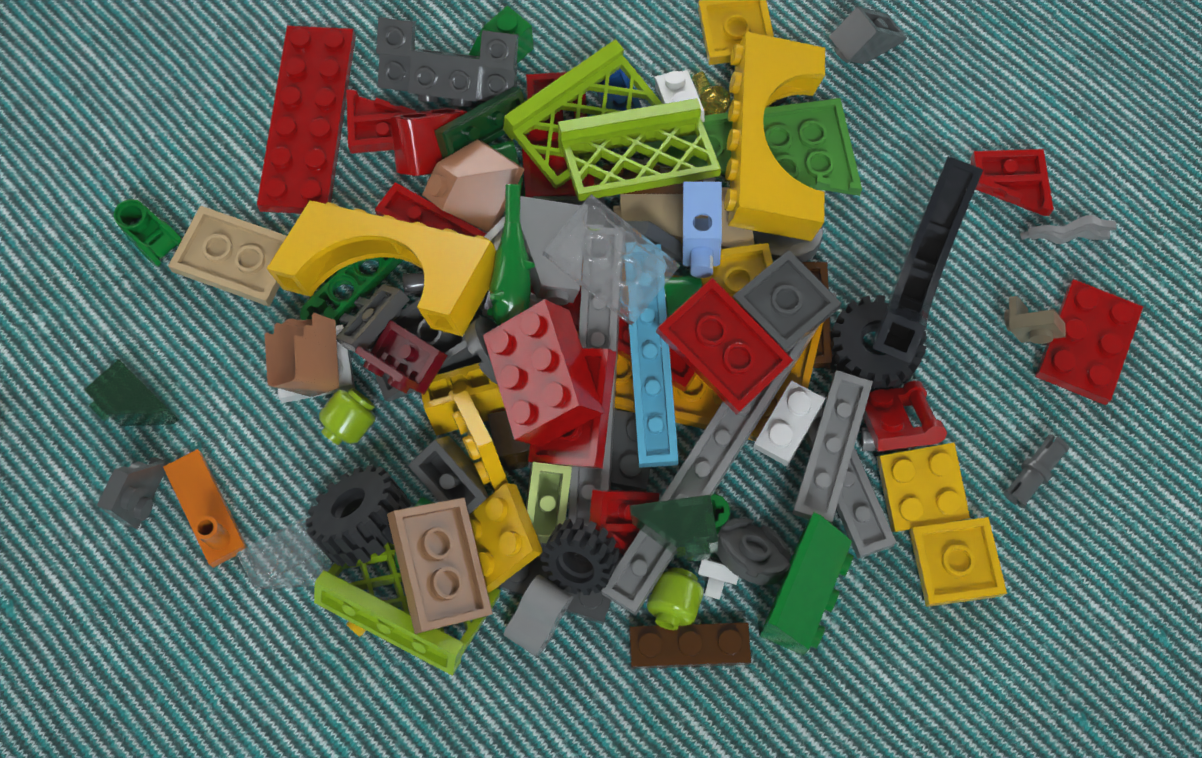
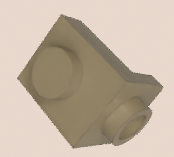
M1018 296L1009 297V309L1005 310L1004 313L1005 325L1007 330L1011 331L1021 343L1046 344L1055 338L1066 337L1065 322L1054 309L1028 313V308Z

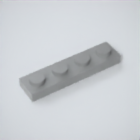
M835 371L792 512L793 515L810 519L813 512H815L832 524L873 381L841 371Z
M824 408L820 409L805 435L811 449ZM854 447L836 509L849 539L852 540L851 544L855 554L860 559L894 547L896 540Z

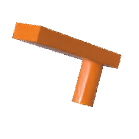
M198 449L163 466L203 554L211 567L214 568L248 550L207 462Z

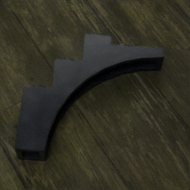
M949 156L947 157L905 255L903 266L890 294L889 303L875 333L873 349L911 363L927 327L930 307L947 258L984 169Z

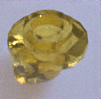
M704 71L695 74L692 80L700 94L699 99L704 109V115L725 113L731 102L729 92L722 86H711Z

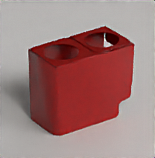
M442 108L391 117L396 173L412 176L431 174L436 164L443 160L434 131L467 113V111Z

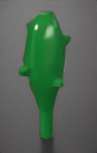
M519 184L505 185V223L501 241L495 254L493 275L489 286L492 308L487 310V315L494 318L497 326L527 310L530 306L531 269L535 267V263L530 261L524 244L520 223L521 185Z

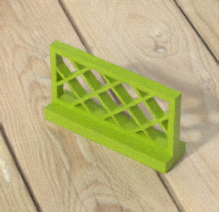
M616 39L504 116L503 130L511 140L515 139L555 189L571 179L568 169L557 176L548 165L550 155L561 156L559 148L551 147L552 133L558 132V125L554 124V117L560 110L576 112L575 119L580 118V113L601 115L620 111L606 108L607 94L628 96L626 110L631 109L632 97L646 99L651 106L663 104L623 56L624 49ZM621 69L630 79L629 89L609 86L610 75ZM603 80H605L604 85L599 84L600 82H602ZM588 91L603 93L602 108L581 105L582 95ZM578 99L577 104L572 103L573 101ZM550 118V123H544L547 119ZM533 129L549 131L547 147L532 145L525 135ZM539 153H541V154H546L545 160L542 158V156H541ZM584 153L574 156L587 162L592 157L593 153Z
M698 99L559 121L558 147L561 157L565 158L578 202L719 177L721 167L701 120V106ZM687 135H697L693 144L679 138ZM659 140L663 142L658 150L644 144ZM624 146L628 147L623 156L608 150ZM670 146H674L686 153L679 160L665 152ZM636 151L651 158L645 166L630 160ZM589 152L593 153L587 162L574 156ZM694 155L707 161L708 165L695 167L688 164V161ZM601 157L615 163L610 172L595 166ZM659 161L673 169L671 172L661 174L653 170V168ZM623 167L638 174L636 178L625 180L617 175ZM587 174L603 180L599 185L584 187L582 183Z
M389 542L383 547L385 552L378 556L376 553L371 555V561L363 564L359 559L357 565L349 567L346 563L343 567L334 563L328 572L322 571L315 581V604L452 676L461 663L462 655L486 619V617L474 619L472 622H463L466 631L460 640L446 634L443 627L415 634L407 607V598L404 596L400 583L403 582L401 573H397L393 560L396 552L394 544L392 545ZM387 561L390 575L375 578L369 577L366 565ZM360 566L364 580L349 583L338 576L343 569ZM394 584L398 598L383 601L375 597L373 588ZM497 588L490 593L488 592L491 609L500 597L501 590Z

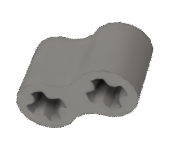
M540 574L537 575L525 591L518 609L508 623L503 635L535 657H538L551 640L573 596Z

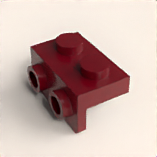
M391 320L386 325L371 352L360 346L354 352L366 360L363 367L380 377H383L385 373L388 374L390 377L387 383L406 394L411 388L423 395L448 356Z

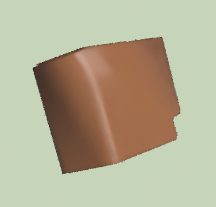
M313 313L312 320L288 319L282 324L276 323L274 325L273 335L267 332L264 334L267 383L269 386L309 397L339 388L335 320Z

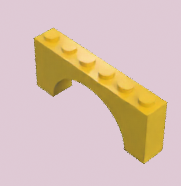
M746 31L740 45H734L730 64L735 65V71L731 76L729 92L734 93V100H732L729 107L728 121L733 123L727 139V150L731 151V158L727 163L725 179L730 181V189L727 190L724 200V210L729 211L728 226L812 241L824 224L825 192L806 186L783 169L768 146L763 118L765 109L781 98L793 95L813 96L825 76V47Z
M310 200L266 269L283 290L311 297L327 278L340 269L358 261L382 257L408 261L420 267L424 272V288L417 308L430 328L463 337L489 290L496 249L494 244L483 236L477 235L472 237L459 234L448 228L444 230L436 229L420 222L409 223L397 220L389 215L382 217L369 214L362 209L351 210L339 207L331 202L324 204Z

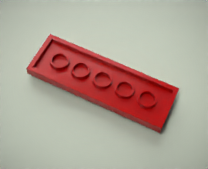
M287 25L257 199V207L260 212L301 214L310 200L324 204L332 201L347 100L346 90H348L356 39L354 29Z

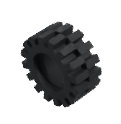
M578 518L574 524L571 519L565 520L563 525L559 523L553 530L541 554V561H544L542 565L543 571H550L548 578L552 582L558 579L560 581L558 587L564 590L567 585L571 587L570 593L576 595L579 589H582L583 595H590L592 590L595 594L601 592L602 587L605 588L614 572L620 553L619 548H614L616 544L614 537L606 539L608 531L605 528L597 531L595 529L597 523L590 521L589 525L585 526L584 519ZM571 552L583 555L590 562H585L576 558L571 554Z

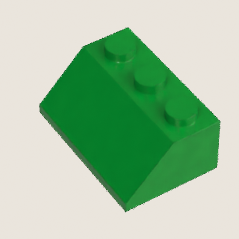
M813 512L802 531L790 560V567L783 577L760 633V637L802 656L807 653L810 646L817 649L825 631V626L819 624L825 610L830 613L832 612L840 593L839 590L834 588L839 575L846 576L854 555L848 553L852 540L823 516Z

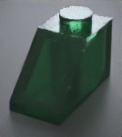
M119 359L84 389L94 400L88 406L103 421L111 417L120 426L173 425L179 420Z
M711 494L630 506L632 524L676 557L686 556L688 561H700L710 558L711 553L718 552V538Z

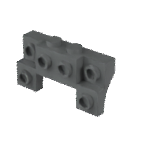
M385 17L378 18L376 53L379 54L377 88L408 91V93L418 94V100L425 102H438L439 97L451 98L452 105L470 107L472 106V101L487 102L511 87H517L519 34L482 30L480 56L415 49L416 21Z

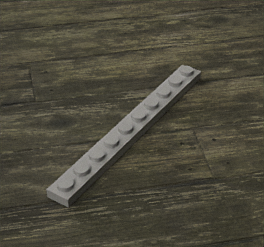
M818 327L787 352L793 359V362L737 415L724 402L721 404L615 568L607 586L601 590L602 595L637 615Z

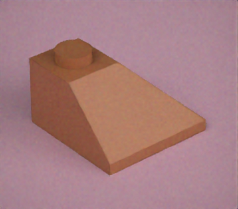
M477 139L436 164L422 196L441 210L489 232L501 220L504 214L505 185L518 184L525 169Z

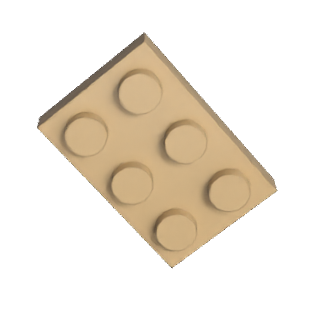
M200 206L168 267L173 273L270 307L280 285L266 268L287 236Z

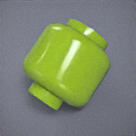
M351 388L349 391H336L319 412V420L324 426L321 433L336 445H339L342 441L349 444L358 443L376 420L375 414L372 411L375 405L354 388Z
M676 567L669 568L668 572H663L647 601V609L656 617L655 623L668 630H678L679 626H687L694 623L704 594V590L697 582L698 578L695 574Z

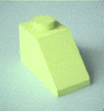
M539 462L531 463L526 510L540 543H547L555 527L559 523L563 525L566 520L571 466Z

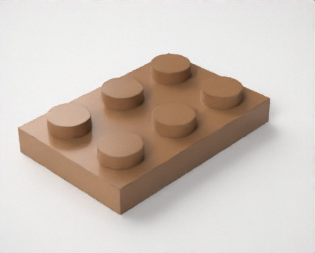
M465 498L394 510L387 514L415 634L493 614Z

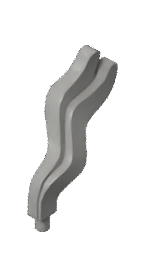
M1087 215L1064 226L1042 225L1028 228V231L1022 232L1020 236L1022 240L1041 238L1055 244H1063L1078 237L1090 240L1110 239V231L1117 230L1115 221Z

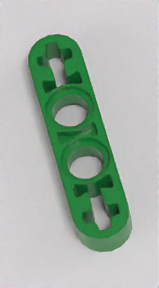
M383 257L358 261L340 269L303 305L300 312L301 320H312L311 315L316 312L318 314L323 313L325 317L335 320L336 325L340 323L339 319L343 314H349L356 307L354 302L358 297L365 298L403 260L397 258L384 260ZM375 260L379 263V268L375 273L366 275L360 272V267L365 261ZM344 284L351 285L354 291L348 299L341 300L334 296L335 290L339 286ZM327 299H330L333 306L337 308L336 310H333L331 305H327Z

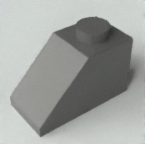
M858 6L829 36L836 45L834 48L835 53L844 62L860 64L869 62L907 39L888 14Z
M450 436L435 439L408 465L439 502L465 498L469 515L489 497L474 463Z

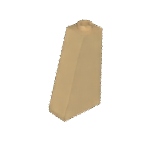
M722 187L721 249L754 245L753 230L728 226L729 211L724 210V200L730 187ZM620 194V205L613 206L614 227H619L621 221H650L683 243V194ZM699 215L696 218H708V216Z

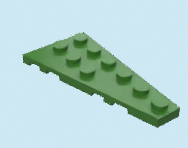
M841 98L767 107L765 109L763 124L768 146L775 159L787 173L799 182L814 189L860 196L862 186ZM728 113L704 115L705 122H703V125L721 167L720 174L725 175L727 163L731 158V151L727 150V139L733 122L728 121ZM693 134L679 138L693 144L697 135ZM659 140L644 144L658 150L663 142ZM670 146L665 153L680 160L686 152ZM639 153L640 159H644V157H648V156H646V155H643V154ZM694 155L688 161V164H693L696 167L708 165L707 161Z

